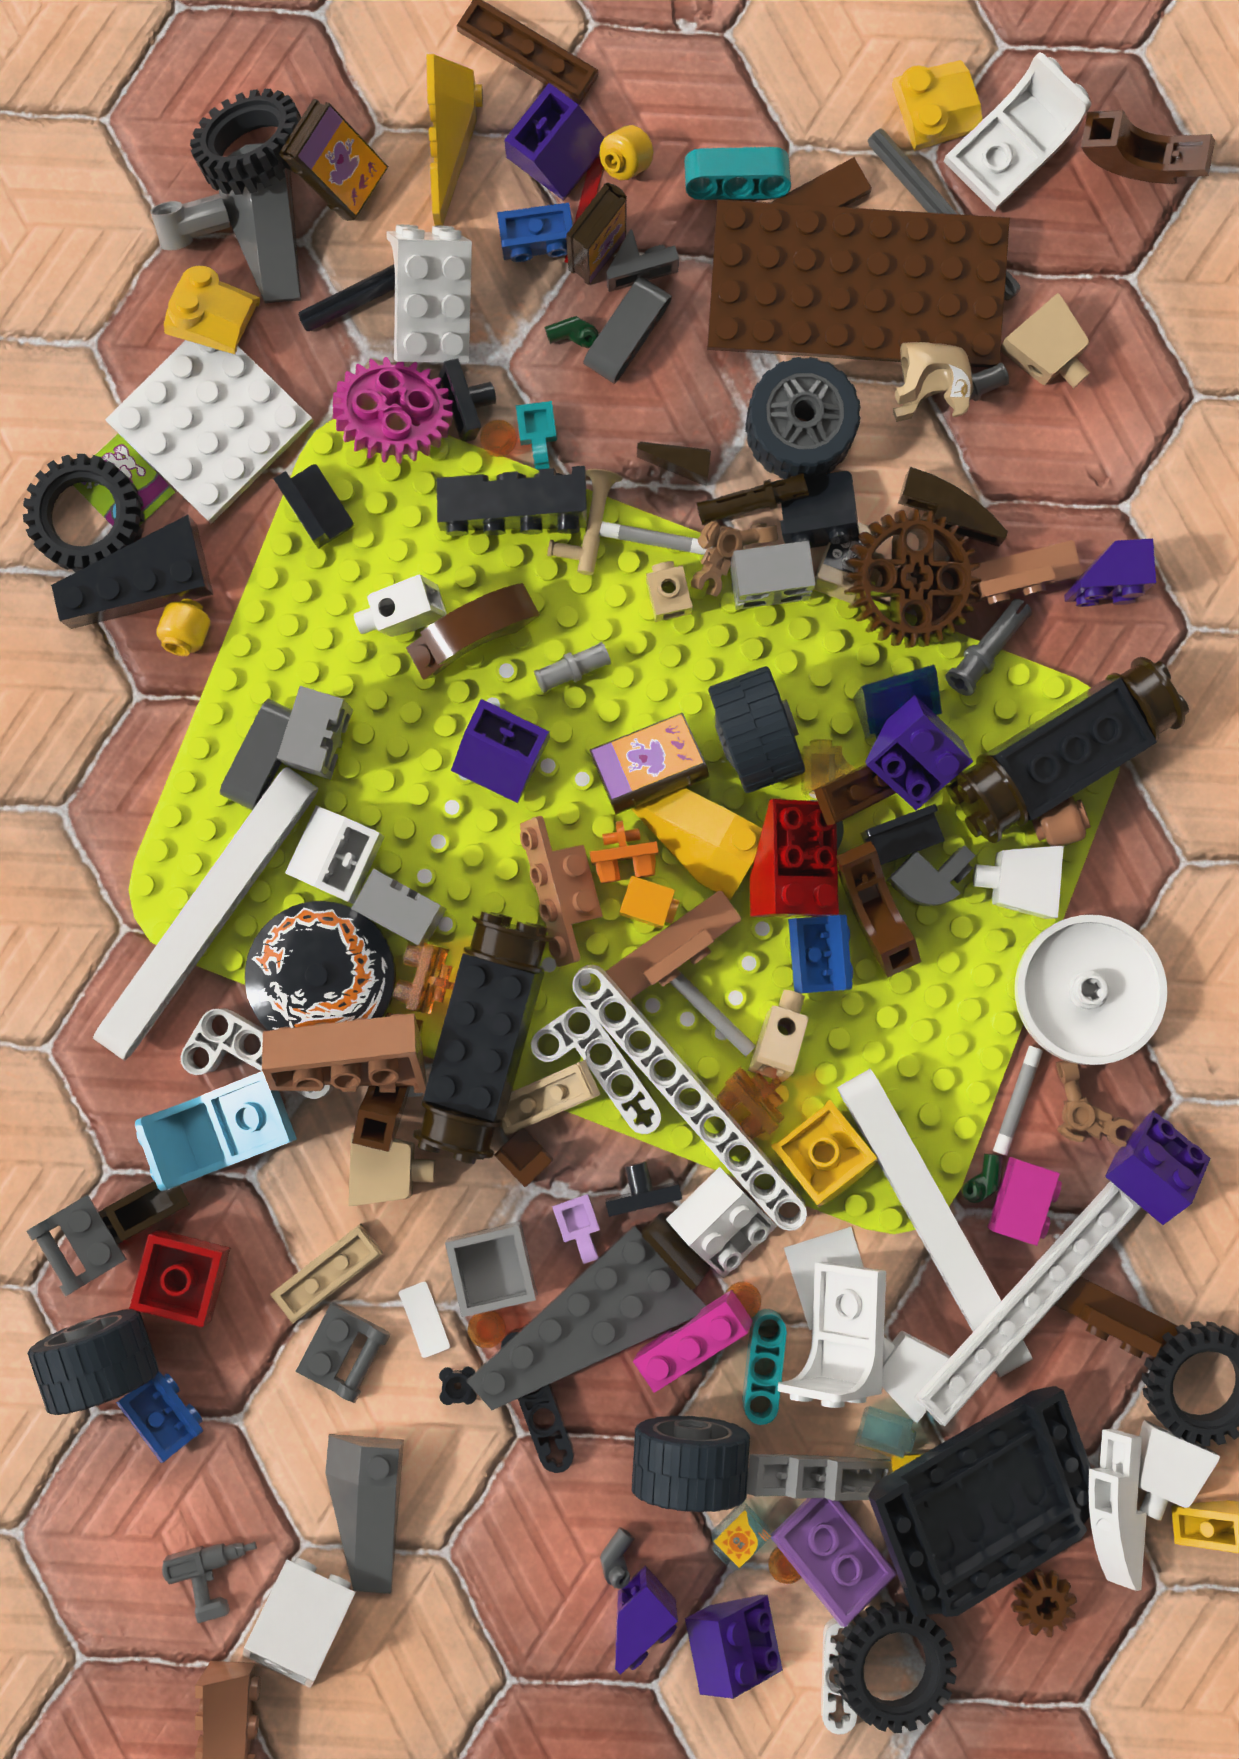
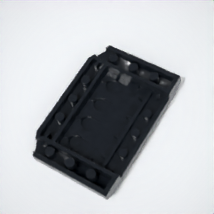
M1052 1386L1032 1390L876 1481L868 1498L911 1612L919 1619H927L926 1615L943 1614L945 1617L959 1616L1081 1540L1088 1530L1084 1524L1090 1517L1089 1469L1091 1466L1063 1389Z

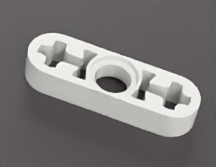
M832 1618L823 1629L821 1715L825 1727L830 1732L840 1735L846 1734L853 1729L857 1721V1714L848 1706V1703L843 1698L842 1706L844 1712L848 1713V1715H843L841 1722H835L833 1715L829 1714L836 1711L835 1695L841 1696L839 1693L841 1688L829 1679L830 1671L834 1668L833 1658H840L838 1651L835 1650L836 1640L831 1635H837L839 1628H845L841 1627ZM851 1621L847 1627L852 1630L855 1625Z

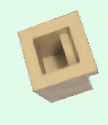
M673 561L653 565V572L646 573V582L655 622L692 614L693 606L683 565L674 567ZM672 582L676 589L672 593H665L661 586L663 583Z

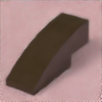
M913 467L909 468L904 478L898 504L926 512L933 511V523L941 517H947L944 526L946 530L954 525L959 526L955 535L968 536L970 539L998 547L1003 543L1008 531L976 499L955 485L933 474Z
M153 1181L99 1211V1214L117 1244H120L190 1205L180 1185L160 1191L156 1182Z

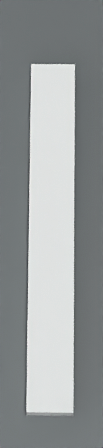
M1111 1181L917 1393L915 1398L940 1425L946 1426L1142 1208Z

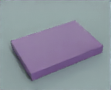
M807 1498L770 1534L773 1542L841 1627H846L897 1575L896 1571L840 1501L826 1498Z

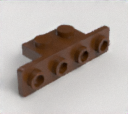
M1081 1276L1054 1304L1088 1324L1087 1332L1107 1341L1109 1335L1121 1340L1120 1348L1138 1358H1141L1144 1352L1156 1358L1160 1347L1162 1348L1167 1343L1162 1336L1167 1332L1173 1337L1178 1335L1175 1328L1178 1325Z

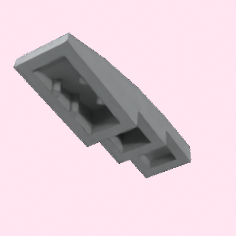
M750 1454L747 1494L753 1496H788L795 1499L826 1498L833 1501L869 1500L868 1495L876 1481L892 1473V1461L820 1455Z

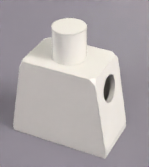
M419 574L369 594L367 599L370 608L354 613V619L361 634L377 629L387 636L394 637L427 627L447 615L438 585Z
M1064 846L1012 849L997 852L995 866L975 865L973 886L993 888V905L1044 919L1058 918Z
M900 1331L892 1342L884 1337L882 1387L908 1416L918 1423L927 1410L919 1403L915 1396L951 1356L904 1331Z
M1144 1420L1139 1437H1142L1138 1487L1147 1491L1139 1511L1145 1512L1148 1516L1161 1521L1169 1501L1184 1508L1191 1506L1218 1463L1220 1456L1208 1447L1196 1442L1193 1445L1182 1437L1180 1439L1177 1438L1169 1430Z

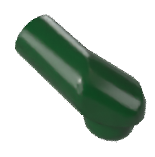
M577 316L544 327L550 344L569 339L581 347L590 348L598 337L597 329Z
M984 1153L982 1172L965 1182L962 1186V1195L966 1200L972 1203H979L999 1189L1003 1156Z

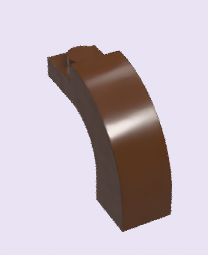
M1123 110L1087 112L1081 148L1093 163L1111 173L1145 182L1176 184L1177 177L1209 176L1215 139L1212 134L1157 135L1134 126Z
M523 583L511 585L479 597L443 616L420 632L422 636L407 646L406 649L422 679H429L478 646L496 638L518 632L540 616Z
M868 841L836 856L840 868L838 874L847 899L874 956L887 978L921 963L916 940L893 901L883 875L877 850L872 842Z
M387 1012V1014L385 1015V1017H389V1016L393 1015V1013H388V1012ZM416 1019L421 1035L424 1021ZM368 1086L366 1095L358 1110L352 1143L389 1152L399 1128L410 1086H396L395 1093L380 1092V1086Z

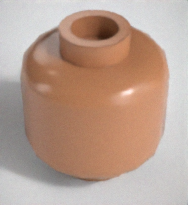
M1073 796L1032 821L1038 840L1046 839L1050 846H1067L1081 841L1086 836V829L1091 828L1082 800L1076 801Z

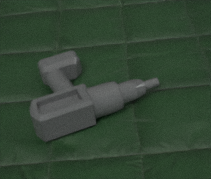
M256 1542L246 1545L244 1543H234L227 1546L222 1543L206 1548L200 1546L168 1555L163 1561L162 1574L169 1585L191 1579L197 1623L223 1617L230 1611L228 1601L222 1597L210 1600L207 1581L214 1579L212 1570L228 1565L229 1561L242 1557L247 1551L257 1549Z

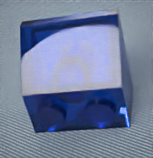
M935 665L860 687L853 696V700L865 739L872 737L877 739L886 720L914 695L937 716L942 714Z

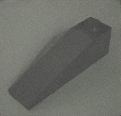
M264 143L245 145L227 157L248 153ZM286 168L283 170L286 175L285 178L279 181L275 176L269 179L272 186L264 188L263 184L259 183L257 184V192L249 193L245 187L242 195H235L233 190L229 194H224L219 189L229 222L265 303L301 301L291 171Z
M328 1435L325 1474L353 1591L389 1594L392 1592L403 1439Z

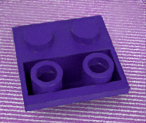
M549 83L504 139L506 158L564 201L599 157L600 145L604 136L576 102Z
M1153 538L1114 541L1064 595L1065 602L1076 601L1077 607L1095 606L1099 604V600L1113 599L1114 605L1135 603V598L1145 595V592L1156 584Z
M916 695L886 720L865 761L866 765L915 810L919 809L954 779L959 772H962L973 762L964 741Z
M481 699L464 732L451 772L518 803L550 739L549 731Z
M1153 1110L1127 1139L1126 1147H1121L1115 1154L1105 1177L1164 1225L1193 1203L1211 1158L1199 1146L1193 1144L1177 1131L1169 1121L1164 1120Z
M646 1565L630 1579L626 1587L618 1590L615 1670L620 1675L628 1667L634 1670L641 1665L648 1656L647 1650L656 1641L660 1644L665 1642L677 1629L675 1625L678 1622L676 1599Z
M757 1595L709 1605L685 1618L700 1695L734 1699L783 1670L768 1595Z

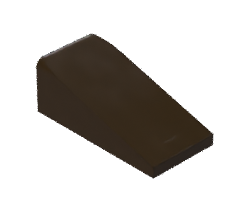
M649 442L637 444V458L707 486L711 456L709 449Z

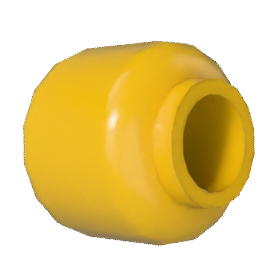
M634 125L623 126L606 136L600 145L599 152L601 164L605 171L619 181L629 180L646 170L653 161L654 154L649 136L641 128Z
M182 599L181 602H171L165 606L156 635L162 642L161 646L166 651L178 656H188L190 653L201 650L211 620L202 610L203 606L192 599Z

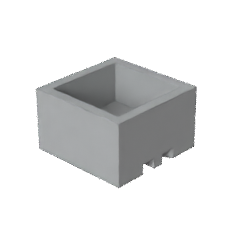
M809 541L736 550L733 552L730 573L736 610L809 600L810 594H812V590L815 588Z
M300 686L277 759L290 768L331 780L338 759V754L334 753L337 748L342 747L341 733L347 731L353 709L342 698Z
M373 868L351 909L414 944L425 948L447 908Z
M521 1221L474 1233L449 1237L445 1242L461 1317L536 1300L537 1289Z

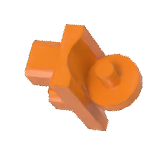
M623 820L615 821L617 832L602 834L604 845L618 843L619 847L590 852L591 863L596 865V871L601 884L621 881L618 861L629 859L633 860L635 877L655 876V855H658L657 841L627 846L626 842L640 840L639 828L624 831Z

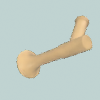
M603 469L586 470V475L592 481L593 494L582 547L554 542V540H550L547 556L579 560L577 572L584 575L594 574L600 542V529L608 492L613 484L623 479L617 473Z

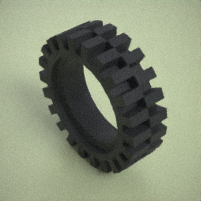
M258 89L250 90L249 98H245L243 92L235 95L237 102L231 104L226 99L221 102L224 109L219 111L214 107L209 111L212 119L203 117L200 120L201 128L194 129L193 136L195 139L190 141L191 153L208 184H211L213 189L216 191L220 189L224 194H229L233 190L235 195H242L246 187L249 193L257 192V184L262 183L264 188L272 186L269 180L275 176L279 181L285 178L286 175L283 172L285 168L292 171V167L279 155V152L302 117L289 95L285 96L282 91L277 90L273 93L272 89H264L260 95ZM263 127H278L271 138L260 147L239 156H223L225 150L242 135Z
M77 454L76 459H73L70 455L62 456V463L57 464L54 460L47 464L50 470L46 474L40 470L35 475L39 482L36 486L32 483L29 484L27 491L31 493L30 499L24 498L23 506L28 509V514H23V522L29 526L26 532L29 538L34 540V546L60 567L67 570L68 568L72 569L74 572L134 543L135 537H141L143 529L139 526L140 522H145V514L140 508L144 505L142 498L137 494L136 486L110 461L105 462L101 457L95 455L89 458L86 454ZM81 482H95L105 486L113 495L116 504V518L110 532L102 540L88 546H73L63 542L57 535L52 520L54 504L59 495L66 488Z
M1199 1321L1191 1322V1329H1188L1183 1324L1175 1327L1178 1335L1173 1337L1169 1332L1164 1334L1162 1338L1167 1343L1162 1348L1160 1347L1154 1360L1147 1357L1144 1363L1150 1371L1149 1373H1142V1381L1148 1387L1142 1390L1144 1397L1149 1401L1147 1405L1150 1411L1173 1435L1179 1439L1182 1437L1186 1442L1193 1445L1195 1441H1198L1202 1446H1210V1439H1213L1218 1445L1225 1444L1224 1435L1226 1434L1235 1440L1239 1437V1431L1237 1430V1427H1239V1336L1223 1325L1220 1328L1216 1323L1208 1321L1206 1326ZM1208 1351L1228 1356L1235 1371V1386L1228 1401L1221 1408L1208 1414L1196 1415L1182 1411L1176 1404L1173 1394V1382L1181 1365L1190 1357Z
M889 1602L880 1603V1610L873 1606L866 1608L865 1611L868 1616L865 1618L858 1614L853 1619L856 1626L852 1630L846 1626L842 1631L846 1641L845 1643L837 1641L835 1650L840 1653V1658H833V1667L839 1673L834 1674L835 1683L841 1688L839 1693L848 1703V1706L870 1726L873 1724L878 1730L886 1732L888 1727L893 1733H902V1726H905L909 1731L918 1729L915 1721L920 1720L924 1725L932 1721L928 1715L932 1709L938 1715L944 1709L938 1703L941 1697L949 1701L952 1692L946 1688L947 1683L955 1684L956 1675L950 1671V1668L957 1667L956 1658L950 1654L954 1649L952 1643L945 1638L947 1634L928 1616L927 1619H919L912 1614L911 1609L904 1603L896 1602L895 1606H892ZM908 1633L917 1637L925 1653V1670L920 1683L910 1694L901 1699L890 1701L874 1697L867 1689L864 1680L866 1656L871 1647L886 1635Z

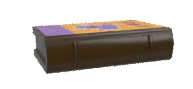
M316 99L312 100L279 152V155L292 167L291 170L299 174L327 203V206L346 221L356 219L389 167L330 103L321 104Z
M605 183L566 234L568 270L581 276L588 285L626 237L627 196L618 186Z
M683 712L589 750L615 815L632 808L635 809L639 805L709 778L707 765Z

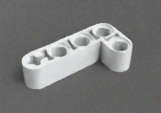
M579 1006L569 1009L533 1036L531 1041L532 1052L539 1060L544 1062L557 1060L575 1047L583 1060H586L588 1067L625 1121L635 1132L649 1134L659 1126L661 1113L657 1104L603 1026L587 1008ZM576 1012L585 1013L590 1019L589 1030L583 1034H576L569 1027V1019ZM544 1034H552L559 1041V1049L553 1055H545L538 1048L539 1038ZM598 1043L608 1045L612 1051L610 1061L604 1065L594 1063L590 1057L591 1048ZM620 1074L629 1076L633 1081L632 1091L623 1096L616 1094L611 1088L612 1080ZM639 1091L642 1092L644 1098L638 1099V1103L644 1110L651 1108L654 1111L650 1115L652 1123L647 1126L643 1122L638 1124L634 1122L637 1112L632 1104L627 1110L622 1106V1103L631 1101Z
M212 1009L202 1016L181 1053V1064L190 1074H209L217 1069L226 1053L229 1052L262 1071L263 1031L266 1030L231 1010ZM218 1015L224 1016L228 1021L227 1032L222 1036L217 1035L212 1029L213 1019ZM251 1033L258 1036L261 1041L260 1049L254 1055L248 1053L244 1048V1040ZM200 1047L204 1048L209 1054V1062L204 1068L198 1067L193 1061L194 1052ZM324 1085L321 1091L296 1092L307 1098L317 1099L330 1094L334 1087L332 1085Z

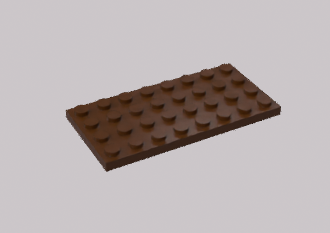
M717 200L707 350L901 362L900 348L902 343L929 342L962 348L968 356L971 367L990 368L997 366L1000 363L1010 218Z

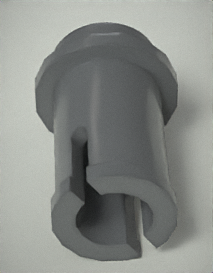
M1003 363L972 374L973 392L970 400L977 401L981 398L982 394L1009 384V375Z

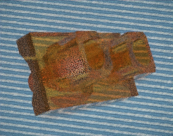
M424 943L423 947L408 945L403 960L404 965L417 968L414 981L410 982L399 979L396 983L393 997L407 1004L406 1009L431 1014L434 1001L443 1003L446 990H453L455 982L449 981L453 967L445 965L449 950Z
M740 1066L726 1080L725 1087L716 1097L723 1108L729 1112L741 1102L749 1110L750 1114L742 1119L739 1124L751 1139L765 1131L770 1135L785 1118L776 1108L784 1101L775 1091L782 1083L778 1077L767 1082L761 1073L758 1072L754 1077L750 1078Z

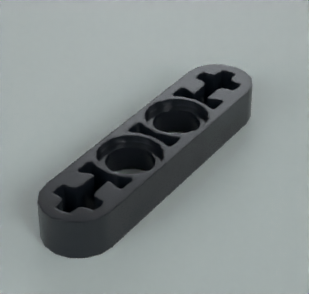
M514 1329L508 1332L503 1338L501 1348L521 1329ZM548 1384L534 1393L518 1398L540 1462L549 1472L561 1473L572 1464L574 1449L551 1384ZM546 1408L552 1411L555 1417L553 1425L549 1428H539L533 1420V1415L537 1410ZM560 1430L562 1435H555V1442L559 1450L566 1449L567 1451L563 1455V1462L557 1463L555 1458L548 1459L547 1455L551 1453L549 1439L547 1438L544 1442H541L539 1437H548Z

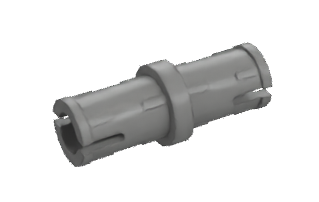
M600 642L574 655L569 652L563 655L564 659L539 670H534V674L540 689L545 693L547 690L570 680L574 682L582 680V675L605 665H610L611 660L605 645Z

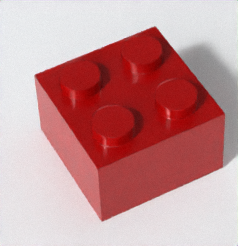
M160 1229L148 1234L129 1309L203 1328L212 1321L231 1247Z

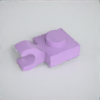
M586 1194L552 1206L564 1242L576 1240L583 1264L597 1260L599 1257L590 1233L600 1230L589 1195Z

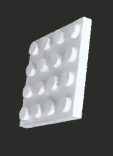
M187 340L105 419L210 524L314 422L312 417L238 345L236 354H231Z

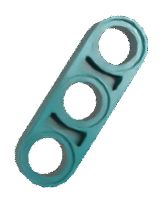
M779 147L700 148L690 151L685 156L686 193L691 198L697 200L775 199L785 196L791 189L789 154L786 150Z
M762 1309L756 1312L752 1317L753 1322L749 1332L742 1402L748 1419L758 1425H766L772 1422L779 1410L780 1392L778 1391V1382H782L787 1330L781 1316L771 1309ZM770 1319L778 1323V1331L775 1335L763 1337L758 1333L759 1326L763 1321ZM761 1358H770L774 1361V1368L767 1375H760L754 1371L755 1363ZM757 1396H765L770 1399V1405L766 1411L757 1413L750 1409L751 1401Z

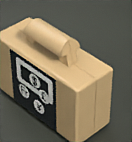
M858 522L859 533L868 532L871 534L868 525ZM854 539L844 544L828 543L820 565L816 570L814 590L848 603H852L855 600V595L844 594L845 590L854 585L853 581L844 580L843 576L854 572V568L845 565V561L858 557L850 551V548L855 544L863 545L859 539ZM874 552L872 559H885L882 553ZM873 569L871 577H869L871 583L875 586L880 575V571L877 569Z

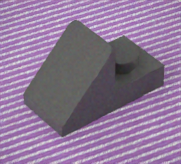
M630 229L607 271L608 291L631 286L640 276L649 281L677 273L679 257L676 247L666 248L664 245H658L645 251V254L640 255L633 231Z

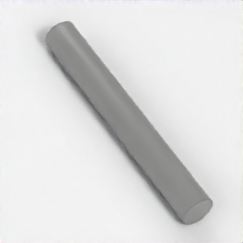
M682 973L670 982L745 1057L756 1047Z

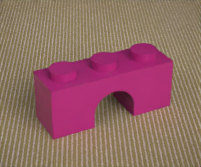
M730 1290L702 1308L696 1317L678 1330L672 1332L669 1329L641 1347L633 1363L655 1393L748 1334L753 1320L734 1292Z

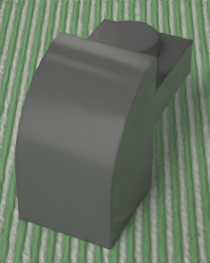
M964 845L958 848L936 870L918 852H915L886 881L905 899L920 906L940 905L953 900L960 894L950 882L954 880L958 884L973 869L969 862L976 855Z

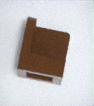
M524 1128L518 1130L494 1154L524 1187H527L553 1161L552 1156Z

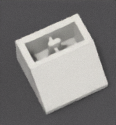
M316 805L285 873L354 904L385 836L362 824Z
M720 1167L666 1219L688 1246L723 1278L736 1269L741 1261L756 1246L765 1241L768 1235L777 1227Z

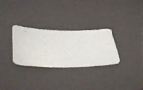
M421 1282L400 1290L399 1296L411 1324L421 1356L426 1358L449 1349L450 1345L427 1283Z

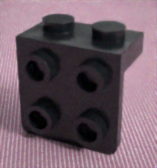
M848 471L805 477L809 496L781 503L783 520L780 522L785 544L809 541L810 548L828 546L829 542L831 544H844L851 540L859 539L858 535L860 533L853 479Z

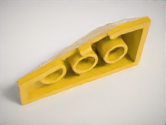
M685 787L639 805L635 809H631L698 883L714 892L722 891L728 900L732 899L755 859L762 832L761 827Z

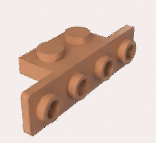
M1070 540L979 563L980 567L971 571V576L981 578V582L971 585L970 589L979 593V597L967 599L966 602L972 604L988 600L989 605L998 604L1010 600L1009 594L1023 591L1024 596H1029L1046 591L1045 585L1079 577L1082 574L1075 542ZM944 572L942 583L950 590L953 587L954 580L950 573ZM951 598L937 599L939 610H946L951 603Z
M534 817L520 824V841L528 856L530 879L536 887L540 902V916L545 922L548 935L553 937L552 942H549V951L555 959L557 967L580 961L572 924L603 917L584 845L552 851L543 817Z
M717 891L605 972L631 1000L658 981L662 987L681 974L677 968L686 961L690 960L694 965L710 954L711 950L708 946L717 937L739 923L741 917L722 891Z

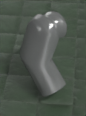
M619 1527L600 1555L604 1578L608 1584L616 1589L626 1587L630 1581L624 1553L635 1539L627 1530Z

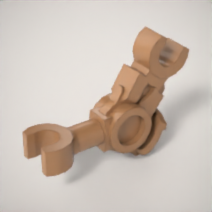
M717 521L708 523L698 538L699 545L703 549H707L701 560V564L704 566L702 570L696 572L693 576L691 587L702 590L705 581L708 579L709 586L706 594L717 597L722 589L721 575L727 576L733 552L743 550L744 545L768 543L778 540L777 525L767 526V523H760L751 526V529L741 531L728 526L720 527Z
M1065 1060L1056 1062L1057 1072L1061 1082L1064 1084L1067 1096L1062 1111L1064 1123L1058 1126L1057 1131L1065 1138L1076 1142H1084L1086 1140V1137L1078 1134L1079 1131H1087L1089 1135L1099 1140L1105 1134L1107 1140L1112 1144L1126 1147L1127 1142L1116 1137V1130L1120 1126L1133 1128L1134 1124L1121 1117L1112 1119V1114L1101 1111L1100 1108L1091 1105L1087 1098L1082 1097L1078 1082L1080 1079L1078 1065Z

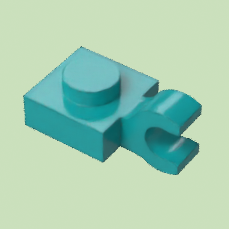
M552 401L516 405L521 446L532 444L535 469H550L546 442L557 441Z

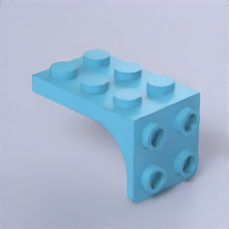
M263 1072L135 1121L138 1142L144 1149L150 1166L151 1177L156 1182L160 1191L168 1190L297 1140L280 1092L269 1089Z

